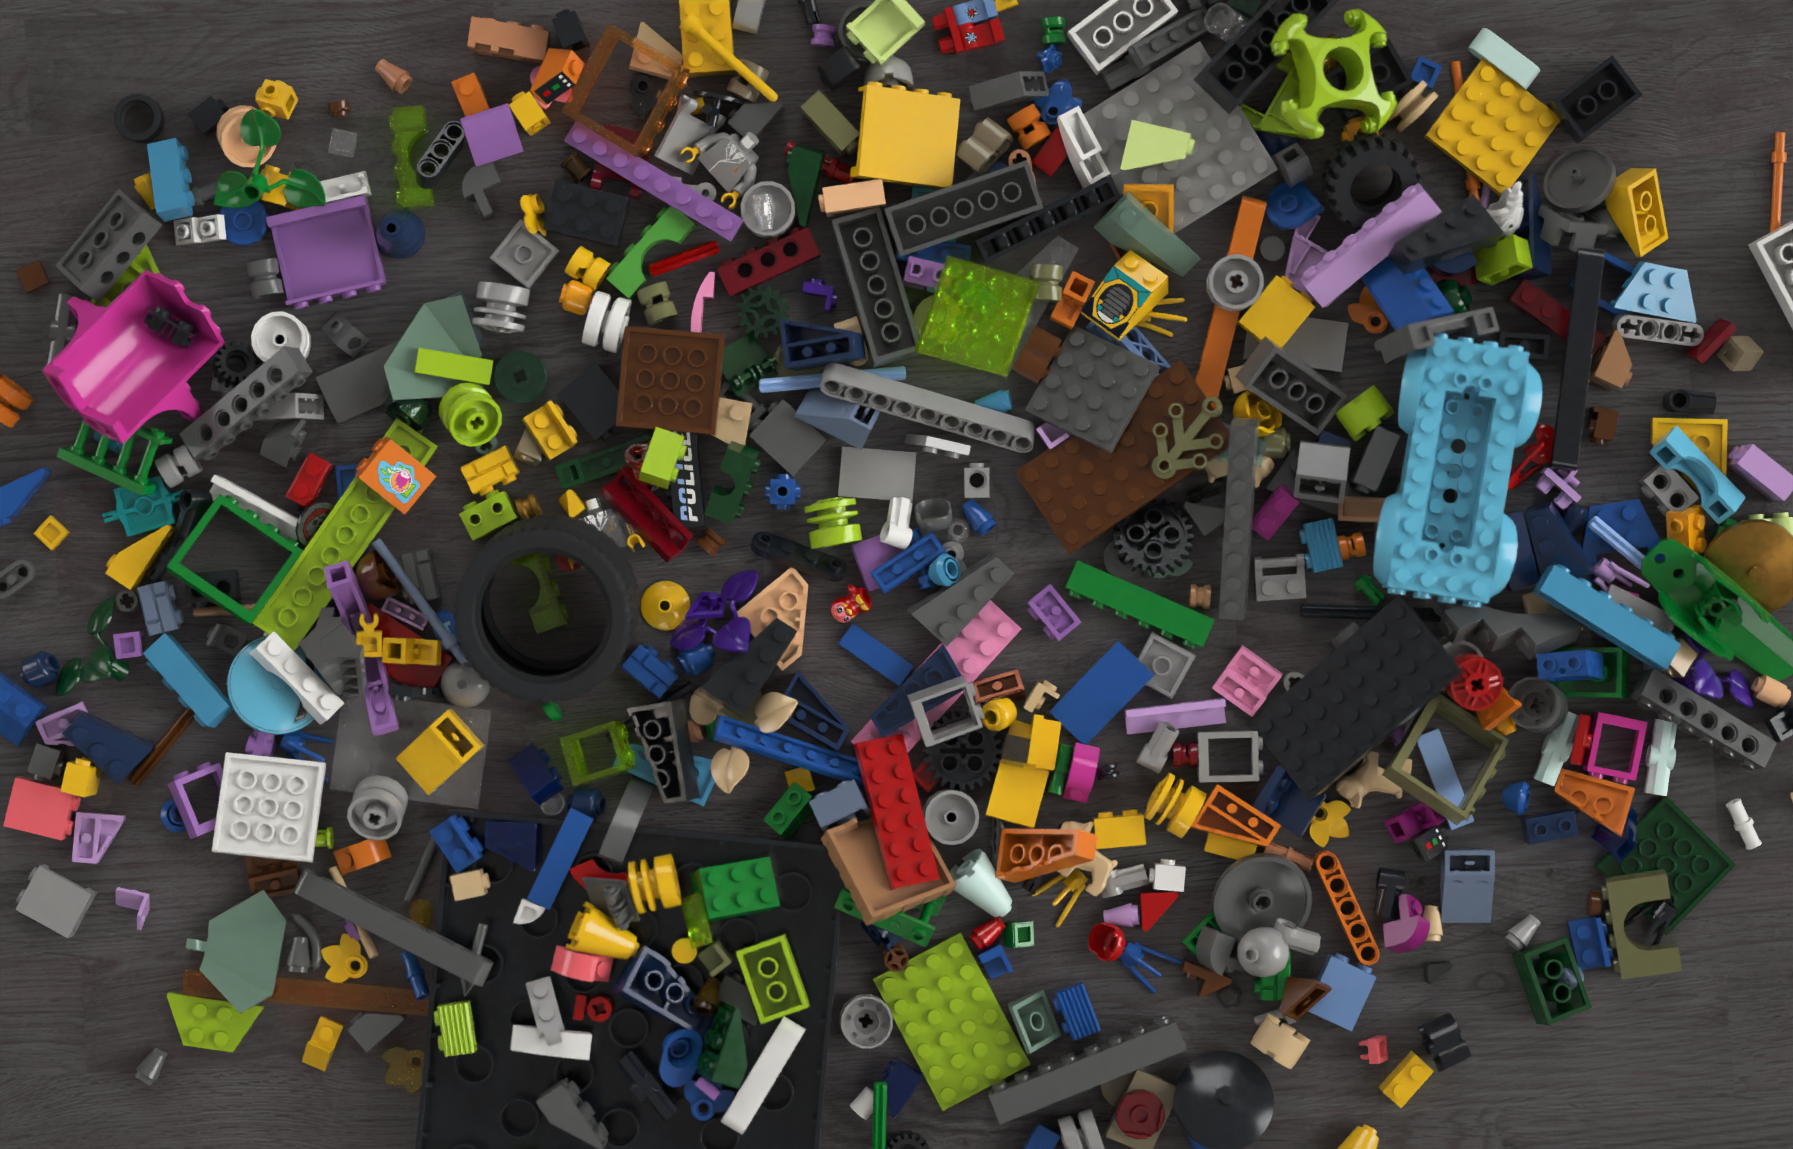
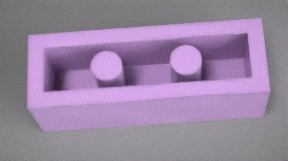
M393 597L387 598L381 611L422 631L426 630L429 623L422 611Z

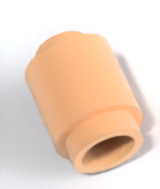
M1763 675L1761 678L1757 677L1751 686L1755 698L1773 707L1783 708L1791 696V691L1787 689L1786 685L1767 675Z

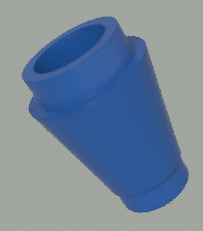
M970 499L961 507L974 532L979 533L980 536H984L995 527L994 517L973 499Z

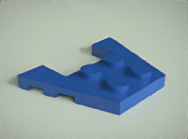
M1639 499L1589 506L1587 509L1589 510L1587 515L1589 518L1584 526L1582 550L1594 566L1597 564V554L1617 551L1588 527L1589 521L1594 516L1600 518L1634 548L1645 547L1646 554L1660 541ZM1660 553L1655 556L1656 559L1664 561L1663 554ZM1589 574L1580 576V578L1593 582L1596 576Z

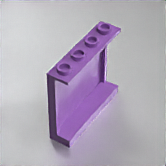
M356 196L326 203L324 206H313L266 217L268 227L272 230L288 300L285 303L290 307L293 306L294 310L309 307V302L318 301V304L332 302V297L342 295L343 299L357 296V291L377 292L382 290L381 286L387 285L366 196Z

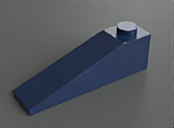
M1531 173L1520 176L1515 181V183H1522V207L1524 214L1520 227L1513 234L1528 240L1533 268L1506 280H1534L1551 276L1550 244L1540 238L1544 218L1538 215L1540 205L1542 204L1536 175Z
M643 946L623 968L612 989V992L632 1004L682 1029L697 1031L702 1039H705L707 1031L712 1027L714 1021L712 1015L709 1017L702 1016L693 1010V1000L696 995L686 985V981L682 976H679L674 971L670 962L665 957L646 946Z

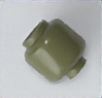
M1282 426L1274 428L1275 432L1258 438L1257 450H1260V454L1270 457L1271 459L1284 458L1286 453L1290 452V433H1286V429Z

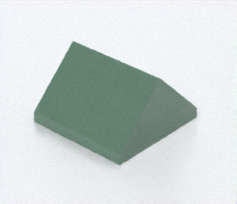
M1044 990L1008 1003L1009 1010L1027 1054L1062 1036Z

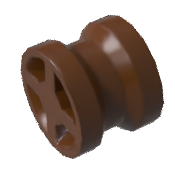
M707 527L704 536L698 538L696 543L715 557L718 554L717 550L719 547L724 546L727 541Z
M897 943L888 951L882 950V959L889 970L898 972L907 966L909 957L902 944Z

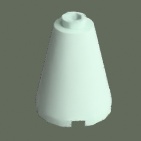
M978 848L962 858L965 862L960 867L955 864L950 870V874L957 885L953 889L954 891L994 917H1003L1009 913L1012 908V899L1001 879L995 878L996 871L986 853Z

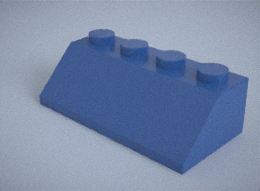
M1387 256L1361 277V280L1395 330L1408 324L1451 316L1454 313V310L1425 268L1403 275L1390 257Z
M0 671V734L19 747L35 726V721L41 718L49 706Z

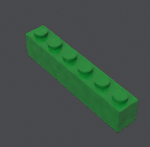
M1076 560L1064 587L1069 589L1068 595L1080 600L1083 596L1092 599L1091 605L1103 610L1106 606L1115 609L1113 614L1126 620L1128 616L1138 619L1136 624L1149 630L1151 626L1161 629L1159 634L1172 640L1174 635L1183 639L1182 644L1196 649L1197 645L1204 646L1215 619L1079 560Z

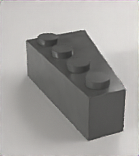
M990 553L960 574V578L955 584L950 587L942 586L906 610L947 647L1013 576L1014 572L998 557Z

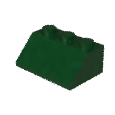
M1567 937L1535 944L1512 953L1536 1024L1551 1025L1592 1008ZM1563 968L1571 969L1577 979L1578 984L1572 991L1567 984L1557 982V979L1563 973Z

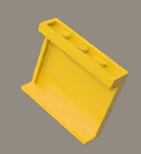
M868 82L867 85L859 87L858 91L863 92L857 166L851 167L850 177L866 180L882 179V182L940 190L952 186L960 99L952 98V94L946 92H937V95H931L929 90L914 89V92L906 91L905 86L891 85V88L882 87L883 84L879 82Z

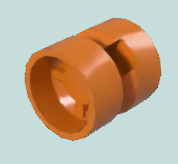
M1035 104L1023 108L1007 119L1012 131L1019 134L1017 139L1024 151L1052 135L1046 123L1040 122L1041 114ZM1033 125L1035 130L1028 133L1026 129Z

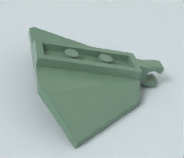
M461 295L424 303L383 366L393 400L443 397L450 388L464 382L415 373L418 348L476 358L481 357L482 353Z
M262 890L209 920L207 942L187 938L185 948L189 951L204 953L199 970L241 1014L268 999L274 993L287 921L267 893Z

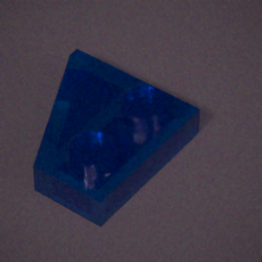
M486 821L485 847L527 868V870L535 872L537 822Z

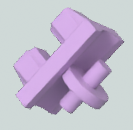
M1544 467L1540 472L1542 476L1535 484V487L1543 494H1547L1553 486L1559 489L1561 492L1552 502L1561 510L1567 508L1572 502L1577 503L1582 498L1567 484L1569 482L1574 487L1579 485L1580 482L1574 477L1578 470L1567 471L1558 469L1557 472L1563 476L1562 479L1549 467Z

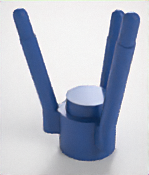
M300 730L284 735L280 748L286 751V755L296 760H304L298 755L302 752L320 762L325 761L323 757L304 748L306 741L302 740L303 738L322 743H334L333 739L307 734ZM324 777V782L327 783L329 779Z
M1137 941L1135 944L1128 942L1119 959L1123 961L1122 965L1128 968L1153 994L1156 990L1135 967L1140 965L1157 977H1161V973L1142 960L1144 954L1141 951L1178 965L1182 964L1181 960L1145 947Z

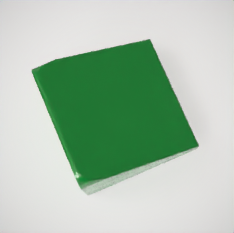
M1033 921L1004 922L1006 926L1003 929L1005 947L1034 946Z

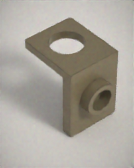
M526 427L513 457L536 467L542 459V450Z

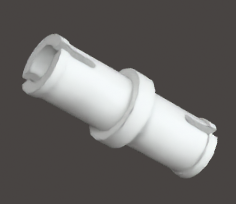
M1737 798L1728 802L1726 807L1735 823L1733 826L1736 831H1739L1746 849H1754L1761 845L1762 842L1759 840L1752 825L1754 821L1751 817H1748L1741 799Z

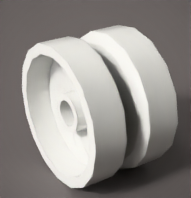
M597 291L588 312L582 343L595 347L599 344L604 333L602 343L604 350L617 353L624 338L625 326H628L631 300L621 297L617 298L610 311V294Z
M283 311L271 312L261 317L255 324L251 334L252 347L256 355L263 362L269 360L284 346L299 348L305 359L308 357L311 349V335L307 327L295 316ZM284 336V342L282 344H278L277 341L282 340Z

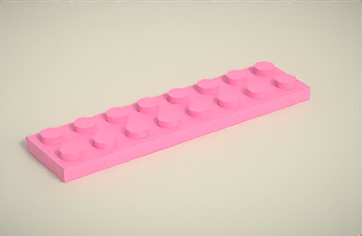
M990 600L945 648L961 675H964L968 682H973L1018 634L1021 628ZM941 642V644L929 655L928 658H930V657L943 645L942 642ZM963 691L925 713L930 728L934 725L933 722H937L961 696ZM872 719L851 740V743L856 744L882 738ZM915 719L885 736L903 734L907 753L922 738Z

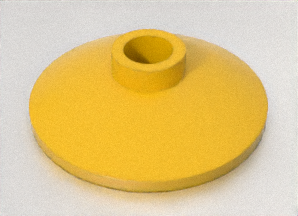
M671 581L654 583L645 591L641 600V611L644 619L649 625L659 630L677 628L686 620L685 615L691 607L690 599L685 589ZM663 601H667L670 604L669 609L666 611L660 607Z

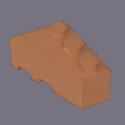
M471 16L467 47L473 54L542 64L550 47L551 34L549 31H546V27L540 25H531L530 28L521 26V23L506 21L504 23L491 18Z

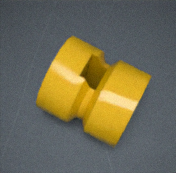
M580 246L569 261L565 273L576 280L581 278L582 283L596 291L606 277L611 264L601 257L594 258L593 252Z

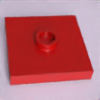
M1579 715L1570 758L1571 764H1584L1586 749L1591 748L1593 734H1590L1593 716Z

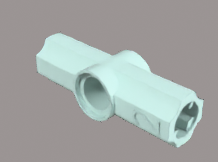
M1567 711L1564 722L1556 730L1548 733L1542 745V756L1533 779L1555 786L1562 765L1568 760L1573 748L1572 740L1577 729L1578 715Z
M1655 719L1652 741L1647 748L1645 758L1647 773L1644 793L1667 795L1670 770L1673 769L1676 759L1674 743L1677 724L1674 722H1667L1661 719Z

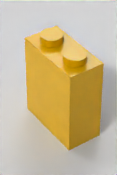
M1276 275L1262 291L1260 297L1238 320L1237 324L1258 342H1261L1266 336L1280 347H1283L1315 306L1311 304L1313 299L1303 291L1299 294L1292 288L1294 284L1287 277L1282 275L1280 278Z

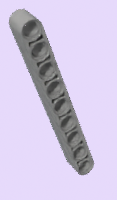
M829 363L824 367L820 388L828 396L1016 452L1026 453L1033 448L1035 425L1029 420L842 364Z

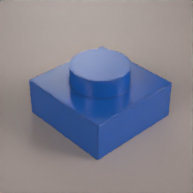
M1419 56L1410 76L1416 84L1424 80L1427 83L1426 88L1431 90L1442 66Z

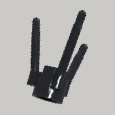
M1667 899L1651 901L1647 906L1624 921V927L1652 909L1651 916L1655 921L1641 939V943H1645L1658 925L1663 923L1652 945L1659 944L1671 920L1676 916L1675 912L1677 911V908Z

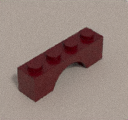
M1526 279L1519 281L1505 302L1524 316L1532 318L1547 327L1565 344L1570 311ZM1596 330L1592 356L1606 338Z

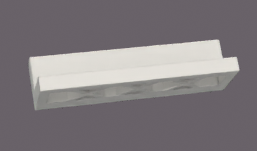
M220 475L213 476L211 482L214 484L209 491L212 494L213 501H215L219 494L224 497L229 495L239 502L238 507L244 511L250 509L260 517L258 519L266 526L270 523L281 531L279 535L287 540L290 537L298 541L295 532L298 517Z

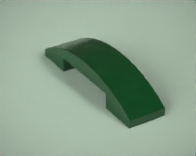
M646 434L614 447L554 466L562 490L619 472L625 465L630 468L644 463L651 442L650 435Z

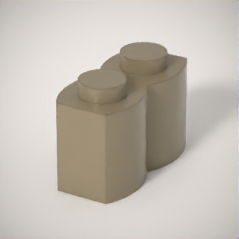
M989 117L976 124L973 135L968 140L960 143L956 154L960 162L972 171H975L979 176L987 174L998 158L1008 150L1014 141L1009 132Z

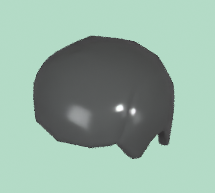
M930 498L915 505V518L918 526L930 532H938L947 528L953 519L951 503L942 498Z

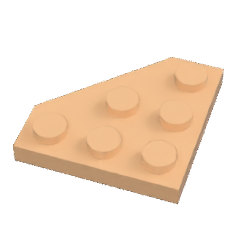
M791 567L737 611L738 617H745L750 621L751 634L754 637L764 630L775 618L780 619L797 630L795 637L777 663L782 671L802 655L809 586L797 570Z

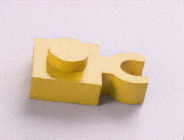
M361 613L359 617L360 625L364 628V631H356L357 645L364 646V657H382V630L374 629L379 621L377 613H374V620L371 623L365 622L364 613Z

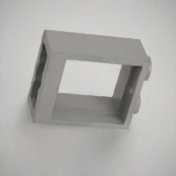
M964 675L907 695L926 747L983 727L980 720L984 718L980 704L975 705L973 696L977 695L973 682H968ZM962 688L971 717L931 731L922 702Z
M1196 731L1199 754L1197 781L1199 783L1259 781V775H1263V760H1259V750H1263V738L1258 736V731ZM1250 738L1251 774L1209 775L1208 739Z

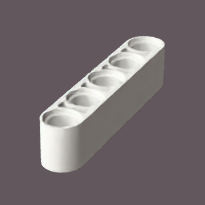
M785 1016L782 1018L734 1097L733 1102L720 1121L721 1123L741 1135L744 1133L805 1031L803 1027Z

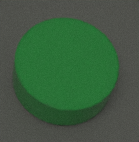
M553 701L541 703L545 713L552 721L556 722L563 717V713L557 703H553Z

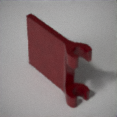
M603 124V136L643 160H648L652 133ZM596 161L590 188L601 191L603 178L627 183L632 182ZM632 183L629 192L630 199L640 200L642 188Z

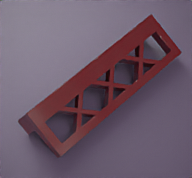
M626 465L619 470L613 481L602 487L600 491L602 496L666 563L684 552L693 535ZM624 477L630 482L631 487L623 480ZM641 495H643V496L645 497V499L647 500L648 505L642 500V496H641ZM658 513H660V514L664 517V521H665V522H663V521L659 518V514H658ZM675 531L683 537L682 541L676 536Z

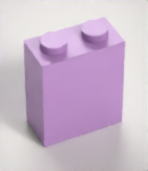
M1754 444L1736 446L1728 454L1727 458L1730 460L1727 462V467L1771 502L1785 501L1793 491V475Z

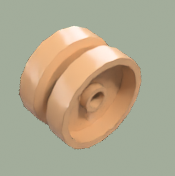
M244 105L231 108L221 116L217 124L216 136L221 149L232 163L241 167H254L260 151V145L249 146L242 138L240 127L246 112L256 108ZM276 145L271 147L265 146L260 165L272 156Z

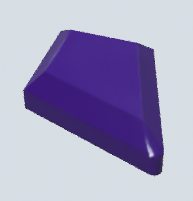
M702 592L687 611L685 619L723 617L726 600L715 592Z

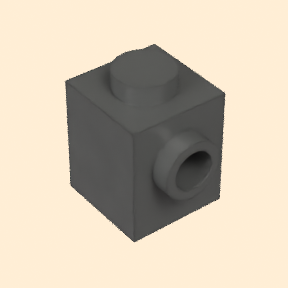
M43 742L36 743L27 772L34 774V779L48 782L49 779H56L58 775L61 776L65 768L63 758L66 750L47 745Z

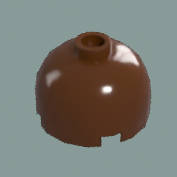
M376 549L367 553L358 562L356 579L361 591L374 599H386L400 592L398 590L403 585Z

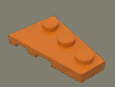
M1561 768L1554 793L1620 837L1622 836L1635 788Z

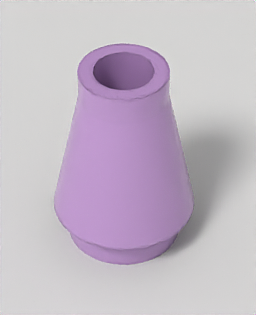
M1129 903L1103 911L1104 922L1133 928L1135 925H1140L1139 905Z

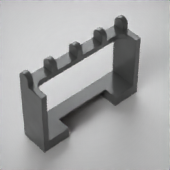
M1493 307L1408 324L1375 341L1374 346L1377 351L1382 352L1384 362L1388 364L1412 351L1436 345L1434 333L1445 331L1443 334H1459L1461 337L1472 338L1473 343H1476L1500 330Z

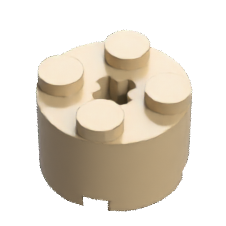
M1268 1013L1250 1043L1281 1065L1292 1069L1311 1040L1299 1032L1295 1035L1296 1029L1285 1022L1279 1025L1281 1020Z

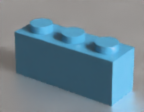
M176 138L147 144L156 213L164 222L192 216V206L195 205V199L189 188L192 177L190 170L186 166V160H189L186 146L182 145Z

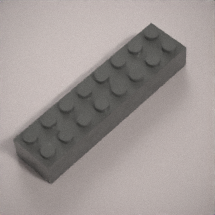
M1167 1015L1160 1016L1153 1020L1154 1024L1147 1027H1144L1143 1024L1130 1029L1131 1033L1127 1035L1115 1034L1107 1038V1043L1099 1046L1097 1043L1090 1044L1083 1048L1084 1052L1075 1055L1074 1052H1070L1061 1056V1061L1052 1064L1051 1061L1038 1065L1037 1071L1029 1073L1028 1070L1022 1071L1014 1075L1015 1079L1006 1083L1004 1079L992 1084V1088L988 1090V1095L999 1124L1186 1051V1046L1173 1017L1167 1018Z

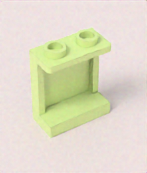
M876 0L852 23L846 25V30L848 31L846 36L854 45L859 43L866 50L863 54L872 64L877 62L879 65H882L925 25V21L906 0Z

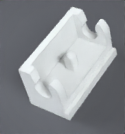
M366 171L320 181L324 188L326 203L361 195L366 197L372 195Z

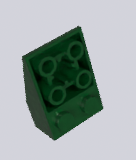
M720 1000L717 1010L712 1015L714 1021L711 1030H708L705 1035L704 1043L706 1045L703 1054L697 1060V1073L711 1081L740 1089L748 1065L740 1009Z

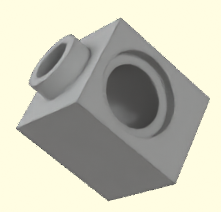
M969 463V468H964V498H990L989 468H984V463ZM975 473L982 475L984 478V483L979 488L973 487L969 481L970 476Z

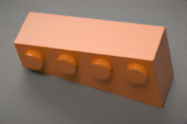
M1002 829L995 878L1017 883L1093 861L1095 859L1097 835L1078 829Z

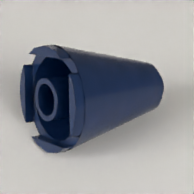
M397 209L386 213L379 220L375 230V237L379 248L387 256L394 259H406L414 256L422 247L425 241V229L422 221L414 213L408 210Z

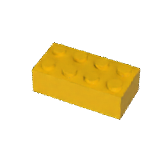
M679 0L681 24L693 12L700 19L701 27L734 55L730 0ZM681 30L683 67L686 78L735 74V70L695 34L692 36L690 33L686 34Z

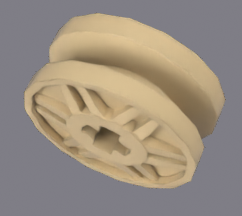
M1424 80L1414 89H1411L1396 104L1393 113L1388 121H1391L1397 116L1402 118L1396 127L1400 133L1424 113L1438 97L1435 91L1425 98L1421 95L1427 86Z

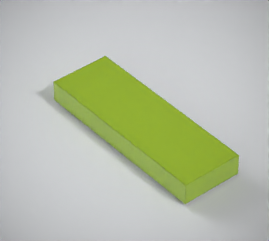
M418 348L415 373L489 386L493 360Z

